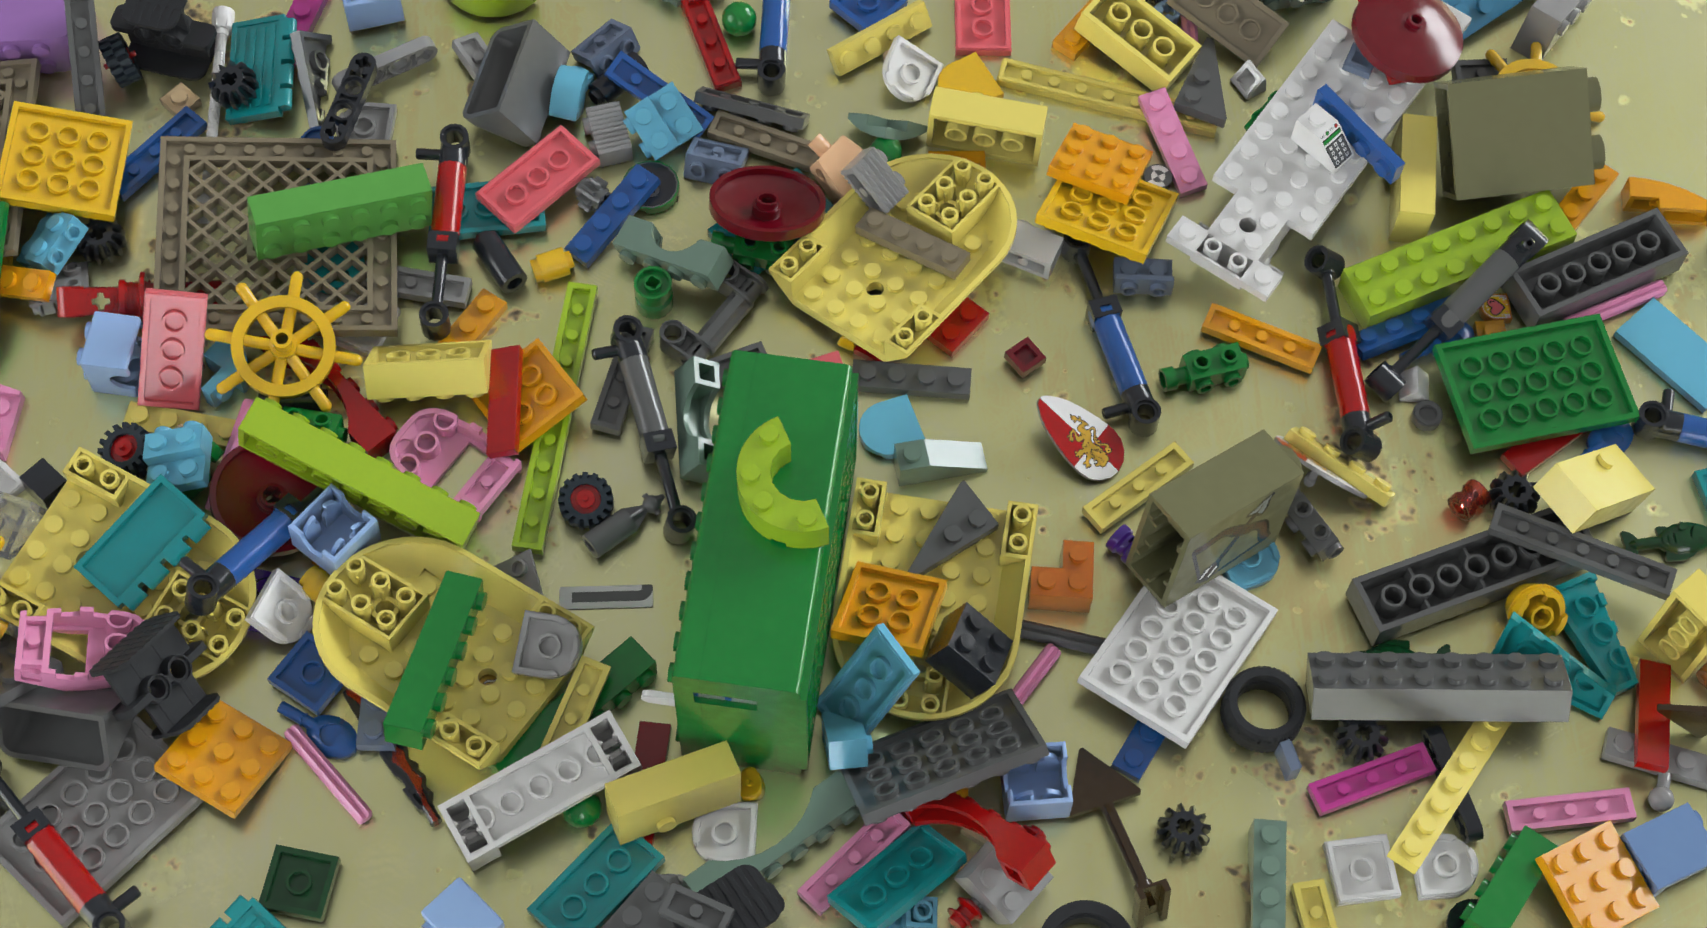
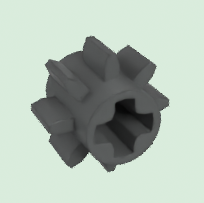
M596 176L595 179L593 177L582 179L575 190L576 199L579 200L578 206L588 213L591 210L596 211L611 194L607 188L608 182L599 176Z

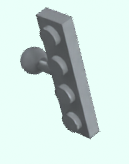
M1610 726L1607 729L1601 759L1658 775L1657 786L1648 795L1649 805L1654 810L1664 812L1673 806L1674 795L1670 790L1671 779L1707 790L1706 754L1670 744L1669 769L1666 774L1634 767L1635 734Z

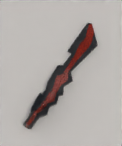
M344 690L343 696L359 721L361 696L352 690ZM396 744V751H380V757L394 777L403 783L405 788L402 790L417 811L426 817L431 827L439 825L442 819L433 805L434 793L426 787V776L418 770L419 764L409 759L408 747Z

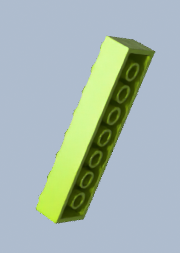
M1543 190L1347 267L1342 271L1338 288L1362 329L1450 296L1527 219H1530L1549 239L1548 243L1527 262L1574 243L1577 233L1551 191Z
M256 397L238 427L239 446L324 490L332 483L344 493L348 503L366 510L371 515L414 537L440 539L465 549L476 529L480 513L476 511L477 508L473 504L465 500L458 502L448 497L449 493L441 487L435 485L429 487L421 483V478L412 472L405 471L402 473L393 468L394 465L389 460L377 456L375 459L366 454V450L362 446L354 442L347 444L337 439L338 435L328 428L321 427V429L310 425V421L305 416L295 412L293 415L282 410V406L278 402L270 398L263 400Z

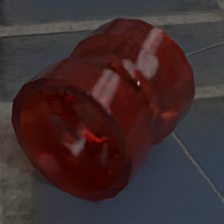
M1470 479L1462 486V491L1452 494L1447 502L1453 514L1463 521H1469L1476 515L1478 508H1484L1491 501V496L1484 485L1477 480Z

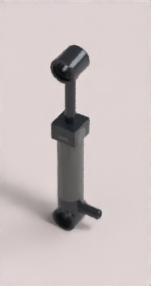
M1530 219L1525 220L1454 293L1422 321L1429 330L1393 366L1389 365L1386 361L1382 362L1365 378L1364 382L1384 402L1392 398L1406 384L1401 373L1437 338L1442 343L1453 338L1465 326L1464 323L1530 258L1538 253L1548 243L1549 239Z
M623 315L613 325L610 337L611 346L592 349V358L594 360L618 358L640 436L639 448L644 464L657 463L670 509L667 512L668 515L663 527V534L671 543L684 544L693 535L697 515L690 507L680 504L668 460L674 458L677 444L673 430L668 428L642 337L643 325L636 317ZM627 332L630 333L633 337L626 338L622 336L620 333ZM681 521L686 524L687 528L680 529L673 522Z

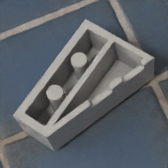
M1537 0L1530 8L1510 48L1530 59L1531 44L1539 42L1542 45L1543 60L1557 40L1565 34L1569 25H1573L1580 13L1585 12L1591 0Z

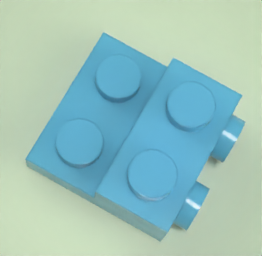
M670 82L649 97L647 96L624 112L627 116L623 120L624 124L632 135L636 132L643 141L639 144V147L647 159L653 156L655 161H658L704 130L673 82Z
M64 212L47 213L39 221L37 229L30 240L23 245L16 261L24 267L50 270L58 276L89 228L74 215Z
M187 421L183 424V427L174 429L160 426L155 429L154 433L145 434L143 460L148 465L147 483L152 484L162 474L181 492L208 487L213 436L203 423Z

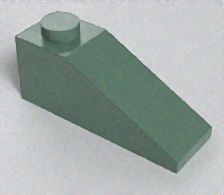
M920 439L894 444L893 462L899 486L982 473L988 470L981 442Z

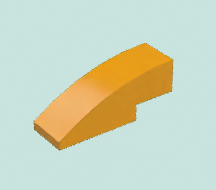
M1628 177L1621 191L1623 211L1648 212L1658 208L1668 224L1707 226V200L1703 197L1665 182Z

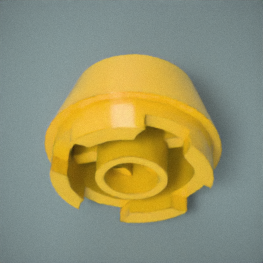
M1524 583L1514 588L1506 599L1505 612L1507 620H1509L1514 611L1547 637L1551 635L1558 636L1567 623L1568 614L1565 613L1566 608L1563 595L1551 585Z

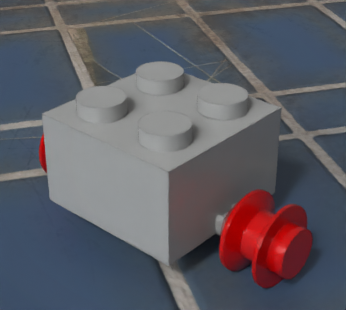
M1022 826L1031 835L1039 834L1046 839L1044 832L1037 826ZM987 841L954 877L956 882L971 898L958 897L959 907L957 909H947L950 915L948 920L954 928H973L971 922L974 919L977 921L983 920L980 909L982 908L997 925L1013 924L1054 877L1048 872L1034 889L1029 891L1006 877L997 859L995 848Z

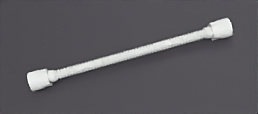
M217 6L212 10L211 22L217 32L212 73L220 71L219 64L225 66L227 39L232 35V24L235 22V11L227 6ZM210 93L206 137H218L221 105L215 102ZM203 170L202 180H206L212 174L207 170ZM203 193L196 199L204 204L211 198ZM217 206L211 210L215 215H217ZM204 216L196 221L200 224L210 223Z

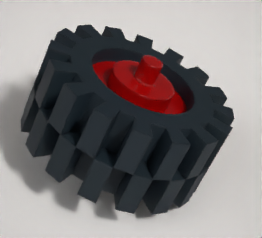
M120 32L98 41L99 49L106 61V64L103 66L106 70L110 69V72L121 88L143 78L134 57L137 53L135 50L131 51Z
M122 422V428L118 424L112 426L114 432L111 433L107 430L104 433L108 438L106 440L100 439L99 443L103 448H98L97 453L104 460L140 478L139 474H142L145 477L148 465L143 460L145 434H149V432L131 422V425L128 422Z
M582 472V475H577L576 473L572 475L570 480L567 478L564 481V486L559 490L558 504L562 517L565 521L569 522V525L572 527L577 526L579 530H584L585 528L591 530L611 516L614 498L610 485L608 486L607 481L603 477L601 479L596 473L589 475L588 472Z

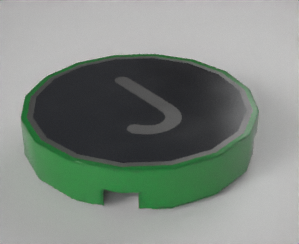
M648 160L637 163L657 176L661 182L639 210L646 211V214H657L666 211L674 205L679 193L680 185L676 172L669 165L660 161ZM634 166L631 167V168L627 171V173L625 174V176L623 177V179H624V178L628 175V173L634 168Z

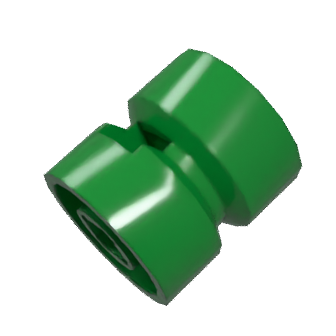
M648 266L641 269L634 278L637 310L641 315L649 319L663 318L673 308L672 278L664 268L658 266Z

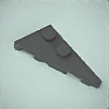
M298 30L290 33L291 48L296 60L297 77L302 89L309 128L322 126L325 110L320 109L321 97L327 96L330 59L325 53L326 45L332 44V35Z
M1207 37L1174 102V109L1177 112L1224 128L1227 115L1213 38Z
M965 480L960 482L908 572L925 575L998 530L999 523Z

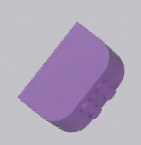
M0 0V61L38 58L41 64L40 73L52 74L55 72L71 71L64 0Z

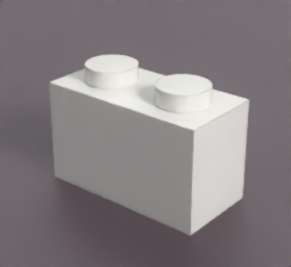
M1017 220L1014 242L1008 254L1001 262L1048 280L1061 254L1064 238L1058 236L1053 231L1032 226L1025 220Z

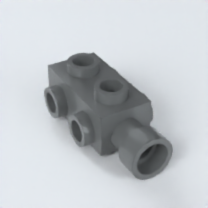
M1299 485L1284 521L1294 534L1300 531L1305 538L1301 543L1311 557L1317 554L1322 562L1327 558L1333 559L1344 550V547L1311 502L1301 493Z

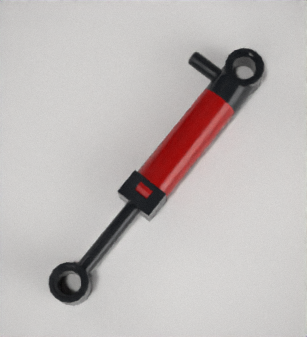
M449 124L441 130L440 149H416L417 160L439 161L431 230H428L426 246L429 263H436L432 299L419 310L422 333L426 338L433 341L446 338L451 330L448 308L443 304L447 264L459 263V236L468 157L471 153L468 131L460 124ZM433 319H440L437 323L430 322Z
M1316 245L1307 252L1304 265L1309 272L1317 275L1322 280L1330 322L1318 327L1317 332L1320 346L1327 349L1343 430L1340 438V448L1345 454L1360 461L1372 462L1379 456L1382 449L1381 439L1374 434L1373 430L1392 422L1393 416L1389 411H1385L1373 418L1370 416L1356 346L1361 343L1359 328L1357 324L1341 317L1334 280L1341 276L1345 268V260L1340 254L1323 245Z
M0 760V774H1V771H2V762H1V760ZM0 776V798L18 819V821L10 826L87 926L89 928H108L110 925L118 923L119 928H132L121 911L142 895L139 889L133 885L112 901L40 808L36 806L29 812Z

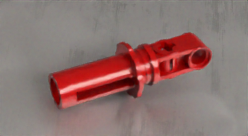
M140 272L138 281L126 282V279L119 280L116 287H56L58 317H84L85 315H94L95 311L138 316L143 323L145 289H153L154 283H151L150 279L146 280L145 272ZM211 280L208 284L216 289L222 284V281ZM186 282L185 288H187L193 282ZM200 289V290H198L196 293H205V292H204L202 289ZM99 293H103L104 298L110 299V303H107L104 309H100V305L94 303V299L99 297Z

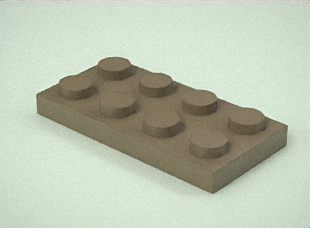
M1168 0L1166 2L1168 6L1243 61L1251 60L1256 68L1290 24L1259 0Z

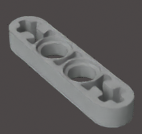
M421 36L374 56L378 72L372 86L432 60L438 52L432 39L429 36ZM365 64L364 67H359L360 77H362L363 69L369 67L368 64ZM347 69L338 72L332 78V85L336 92ZM353 85L346 92L353 95L360 92L362 88Z

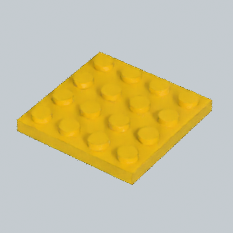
M14 101L0 161V201L7 202L11 206L54 213L64 212L78 217L114 222L133 121Z
M1057 180L1037 212L1034 223L1042 225L1049 230H1055L1071 236L1075 240L1095 245L1102 250L1124 256L1131 261L1144 264L1177 202L1179 193L1140 180L1131 199L1125 205Z

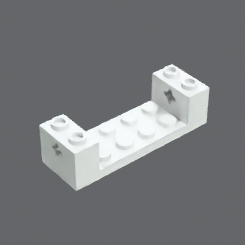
M608 710L437 807L474 872L502 856L499 851L500 847L605 789V783L641 771L642 766L611 711Z

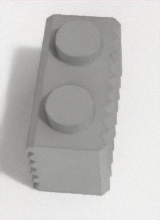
M614 101L586 107V118H582L585 135L591 134L592 141L588 142L589 150L600 159V167L603 168L604 166L620 164L621 162L625 163L627 161L631 162L633 160L632 145L626 125L623 122L624 117L620 102Z
M875 147L863 149L841 171V174L848 180V183L855 189V192L862 198L866 206L888 213L909 191L904 186L905 180L902 175L893 171L887 164L888 158L884 152Z

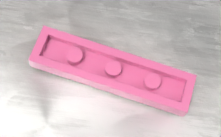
M1166 88L1140 95L1138 103L1164 163L1172 173V181L1177 193H1179V197L1182 198L1207 189L1206 179Z
M1629 787L1508 800L1502 805L1509 835L1512 832L1519 834L1525 825L1535 832L1597 826L1609 820L1612 824L1633 822L1637 818Z
M899 813L888 817L882 823L864 825L797 890V895L821 916L831 906L828 903L827 895L908 831L911 823Z

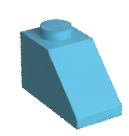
M828 711L821 712L822 740L829 769L868 767V754H873L872 736L866 735L863 723Z

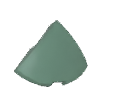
M862 113L848 114V119L858 129L879 138L892 140L911 139L926 133L928 126L911 121L890 120Z

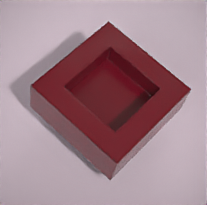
M1026 337L1005 351L1004 358L1022 378L1046 362V356L1029 337Z

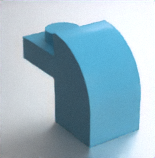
M561 64L553 83L548 115L577 121L583 114L586 91L589 89L588 85L594 81L595 73H591L580 66Z
M216 341L204 353L209 369L215 374L201 388L206 402L215 409L232 396L235 388L244 394L249 389V386L243 381L225 394L217 392V384L237 370L231 355V344ZM244 351L245 359H246L247 364H248L249 361H248L247 356H246V353H245V351Z

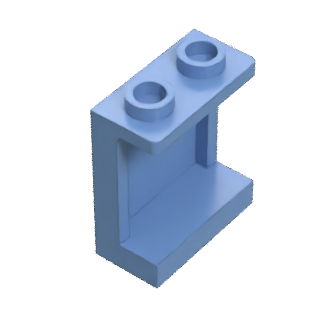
M1688 802L1623 833L1620 837L1654 897L1661 894L1666 888L1707 868V831L1703 826L1702 817L1696 810L1692 809Z

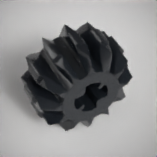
M230 60L227 67L219 64L220 71L218 73H211L213 80L208 83L209 89L212 91V98L225 109H229L232 106L233 109L238 111L241 104L249 107L248 100L250 98H257L255 90L260 88L253 69L247 67L242 61L236 64Z
M89 218V223L85 224L89 229L76 247L79 254L84 256L85 260L89 263L95 260L100 266L106 259L113 263V256H122L123 251L121 248L127 246L123 226L118 224L116 220L109 222Z
M1517 470L1512 471L1510 475L1503 471L1498 479H1493L1489 485L1490 490L1487 493V499L1492 501L1490 510H1495L1499 502L1529 514L1534 513L1538 507L1537 502L1540 499V495L1533 488L1537 482H1528V473L1520 477Z
M1339 720V728H1336L1333 733L1334 737L1339 739L1335 743V749H1345L1342 755L1343 759L1348 758L1350 755L1354 756L1355 765L1359 764L1362 758L1366 762L1374 760V756L1379 758L1384 753L1383 747L1389 741L1388 737L1384 736L1387 726L1377 725L1379 720Z
M1182 803L1177 805L1176 811L1169 807L1165 810V817H1159L1157 825L1160 829L1156 831V838L1164 839L1160 846L1162 850L1169 847L1172 848V858L1176 857L1178 852H1182L1185 860L1189 859L1191 852L1198 856L1203 850L1202 846H1207L1210 841L1206 834L1210 833L1211 825L1203 823L1206 819L1205 813L1197 816L1194 814L1196 811L1195 805L1191 806L1189 811H1185ZM1178 829H1180L1181 831L1187 829L1189 831V834H1187L1186 832H1182L1180 834L1178 832Z

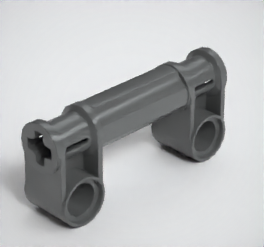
M733 259L734 263L728 272L731 277L725 278L717 291L726 296L727 299L698 333L678 320L665 321L661 325L659 332L661 351L681 365L693 356L703 359L713 356L747 313L751 311L754 307L753 303L759 295L767 292L769 287L766 281ZM677 336L679 339L672 341L668 340L667 337Z

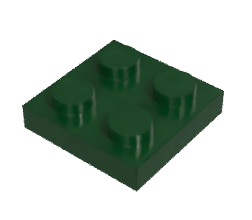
M276 844L259 902L269 912L323 922L341 863L340 857Z

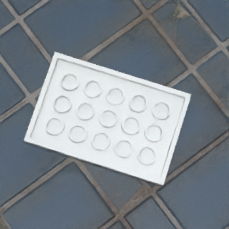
M1221 575L1165 608L1143 586L1083 670L1077 683L1186 749L1226 690L1230 681L1235 677L1276 616L1278 609Z

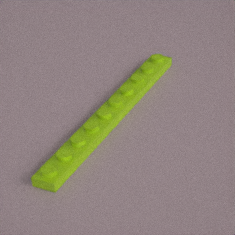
M568 281L552 356L578 387L598 294V286ZM573 412L537 438L533 443L511 545L512 551L524 552L531 549L532 554L543 555Z

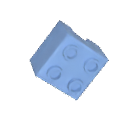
M342 0L350 32L405 21L401 0Z
M95 311L92 322L88 321L84 330L86 342L84 348H79L76 361L77 365L82 367L84 379L88 380L94 392L138 397L142 337L137 335L139 328L142 329L143 327L140 317Z
M332 483L288 526L292 545L330 575L352 555L370 545L376 544L381 539L378 520L366 510H363L362 514L355 510L346 500L344 493Z
M1066 741L1047 742L1046 745L1050 755L1041 758L1036 763L1019 766L1000 776L1006 821L1067 818L1070 816L1073 796L1071 785H1068L1067 779L1068 756Z
M460 877L453 881L421 911L425 921L421 926L422 928H505L504 921Z

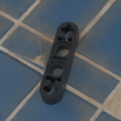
M358 53L351 59L321 127L320 136L323 146L330 151L341 150L347 145L377 76L376 60L369 53ZM365 64H368L369 67L363 69L362 77H360L359 67H364ZM353 85H357L362 88V90L355 95H350L346 92L347 89ZM343 108L352 111L350 116L346 118H340L336 114ZM336 126H338V134H339V137H338V136H335V137L333 138V140H330V139H329V136H330V137L334 136V134H335V132H336V130H337V129H336Z
M1439 725L1421 730L1422 742L1437 769L1435 772L1436 778L1453 754L1446 736ZM1467 792L1452 816L1460 837L1466 844L1482 840L1484 837L1481 821L1470 794Z

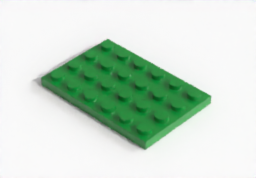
M1600 314L1435 344L1432 349L1470 454L1637 422L1640 417L1638 407Z

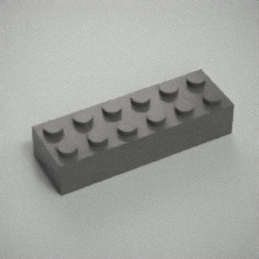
M1655 208L1525 263L1501 286V289L1504 293H1507L1509 301L1526 327L1562 321L1567 316L1679 271L1689 252L1659 209Z

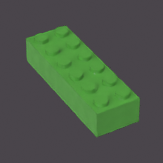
M423 163L247 197L249 233L257 259H275L282 255L304 253L312 249L334 247L342 243L363 241L371 237L393 235L396 232L411 229L418 230L431 226L432 188Z

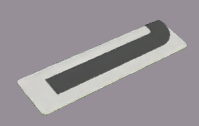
M653 585L560 587L559 605L566 610L652 607Z

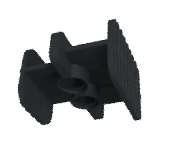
M126 0L124 4L116 7L110 20L114 31L128 34L131 42L129 49L136 51L137 55L134 57L141 70L187 81H197L206 75L214 57L215 38L217 35L215 26L192 20L191 17L186 15L184 7L187 0Z
M177 611L163 613L141 622L140 625L136 626L132 632H129L119 644H116L107 655L102 657L89 670V674L92 677L103 675L123 703L113 712L117 721L131 719L143 709L146 710L157 726L151 733L153 739L168 738L184 733L194 727L220 701L218 693L206 694L192 675L191 663L206 650L207 646L202 640L187 644L174 625L180 618V614Z
M740 865L697 892L734 908V915L728 928H766L778 919L785 907V902L772 883L766 882L760 871L751 865ZM673 922L675 928H685Z

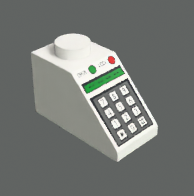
M1317 103L1296 120L1290 139L1330 172L1335 174L1353 158L1354 153L1338 120Z

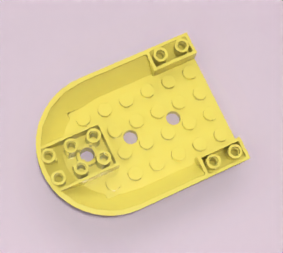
M927 153L909 155L887 162L893 171L902 175L905 180L904 186L908 189L909 193L886 214L970 252L969 263L955 280L856 234L855 226L869 210V207L866 206L865 202L862 201V198L859 197L853 188L824 215L823 221L814 231L802 236L768 269L769 273L794 306L840 335L845 336L848 340L880 360L887 362L908 358L1001 263L1011 249L1015 239L1017 213L1011 194L993 173L972 161L953 155ZM877 289L882 291V294L872 296L868 292Z
M79 446L62 471L67 478V482L0 579V618L19 628L20 611L27 610V616H46L47 609L61 608L62 612L80 611V606L94 607V612L108 614L111 610L130 612L141 617L143 620L162 615L163 613L177 611L180 614V618L174 625L187 644L202 640L207 646L206 650L191 663L192 675L196 680L207 675L229 658L242 642L249 629L250 624L245 621V618L257 597L255 572L252 571L217 602V606L212 613L198 616L196 620L190 619L185 622L186 616L190 613L186 609L184 602L187 581L191 575L183 570L179 563L174 567L166 561L163 565L170 573L154 590L148 587V596L134 611H131L126 605L122 609L118 608L73 566L151 484ZM209 515L204 521L211 529L197 544L190 538L185 541L192 548L186 556L204 570L239 542V539L226 526ZM52 632L51 646L86 664L88 634Z
M857 477L832 624L857 561L908 572L949 502L887 493V482ZM1008 500L1007 511L987 508L999 523L998 530L925 574L926 576L947 580V590L923 657L908 655L915 665L925 666L926 672L920 673L889 710V714L920 721H937L960 716L985 703L1007 680L1014 666L1019 648L1039 505ZM966 602L1013 640L996 684L972 700L925 661L943 618ZM832 638L834 654L840 669L860 644Z
M400 537L385 540L358 551L337 570L333 571L323 585L316 600L312 621L313 636L319 656L326 668L344 686L385 712H388L446 570L483 579V591L487 593L486 606L483 611H478L476 631L473 636L469 635L467 638L466 656L463 661H458L456 681L453 687L448 686L445 693L447 694L446 705L442 713H437L435 718L437 721L436 730L431 740L479 770L501 762L577 667L576 665L567 675L557 679H542L512 673L525 610L559 615L573 623L582 638L583 649L581 655L584 654L595 629L594 626L471 552L444 540L429 537ZM487 674L494 675L497 678L490 685H484L479 682L480 678Z

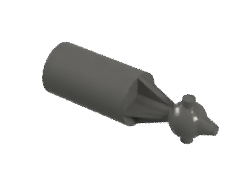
M645 493L642 496L644 498L642 505L621 508L582 535L583 542L594 557L599 558L638 531L647 513H655L656 516L661 513L659 509L665 496L663 494L654 496Z

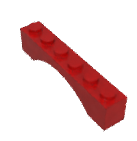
M258 336L263 338H269V336ZM313 338L310 340L306 339L300 343L321 348ZM298 356L310 374L320 363L318 359ZM334 362L323 384L332 390L344 405L348 416V434L351 442L362 446L366 450L365 453L375 459L377 456L383 457L390 452L391 441L396 432L399 431L397 425L390 417L384 418L379 413L380 410L373 400L365 399L359 393L361 390L357 383L351 377L346 379L341 374L340 366ZM287 363L286 369H291V367Z
M956 791L943 799L932 800L919 805L913 811L900 813L914 826L950 824L978 833L995 848L997 859L1006 877L1029 891H1032L1056 864L1050 851L1051 845L1044 837L1039 834L1031 835L1019 823L1015 821L1009 823L995 810L989 809L987 811L980 807L971 797L966 796L964 798L958 795Z

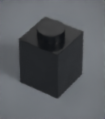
M41 458L19 477L26 491L46 510H48L67 482L44 458Z

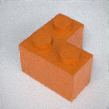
M1063 540L1060 553V568L1031 567L1028 583V609L1089 613L1093 600L1094 542Z

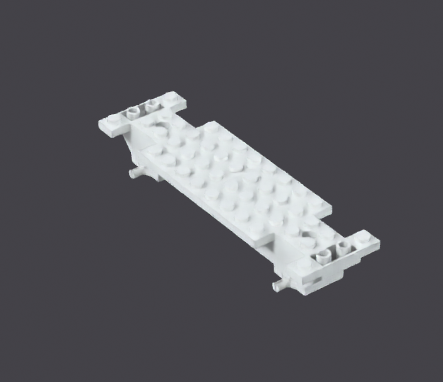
M1445 3L1457 18L1463 34L1470 25L1472 18ZM1334 19L1324 29L1213 175V182L1235 194L1210 227L1202 222L1198 225L1182 216L1166 238L1168 244L1190 256L1189 260L1238 290L1244 289L1264 302L1274 292L1284 275V271L1274 267L1270 262L1272 256L1278 250L1280 242L1289 230L1293 229L1312 240L1368 164V161L1364 157H1360L1349 143L1354 153L1353 158L1338 172L1333 174L1290 139L1296 120L1313 105L1317 90L1327 84L1384 141L1401 119L1403 113L1406 112L1426 85V83L1409 82L1389 85L1386 75L1375 67L1369 80L1343 70V64L1355 40L1352 30Z

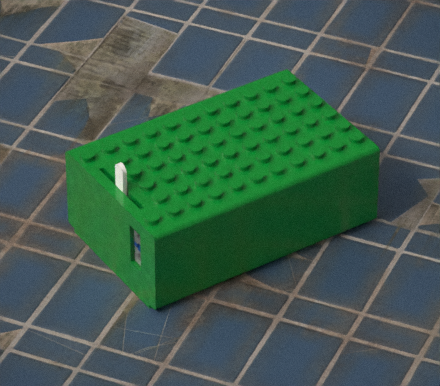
M733 350L729 369L724 368L722 377L724 392L723 397L719 396L717 404L718 425H714L711 443L714 444L713 454H708L706 465L708 481L703 482L701 491L703 507L702 512L698 511L695 530L698 531L697 541H692L690 551L692 567L691 571L686 572L684 590L687 591L686 601H681L679 621H681L680 632L676 631L673 643V651H676L675 663L670 662L667 682L672 683L673 693L643 690L641 699L648 703L675 706L678 723L675 741L680 742L682 756L727 740L738 766L790 774H801L802 770H808L857 458L859 373H852L853 368L848 364ZM777 416L791 443L792 461L778 470L773 477L772 483L781 494L790 499L800 501L817 500L829 526V544L805 549L786 547L785 543L774 539L769 540L756 531L742 511L738 497L736 474L739 454L749 436L762 424Z

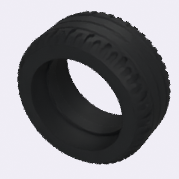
M1271 666L1248 668L1237 674L1228 684L1220 706L1221 721L1229 737L1241 747L1261 753L1274 752L1279 742L1288 739L1293 741L1299 733L1306 716L1305 696L1297 681L1280 669L1271 668ZM1251 690L1271 692L1279 697L1286 706L1288 722L1275 729L1258 728L1250 724L1242 716L1237 700L1243 693Z

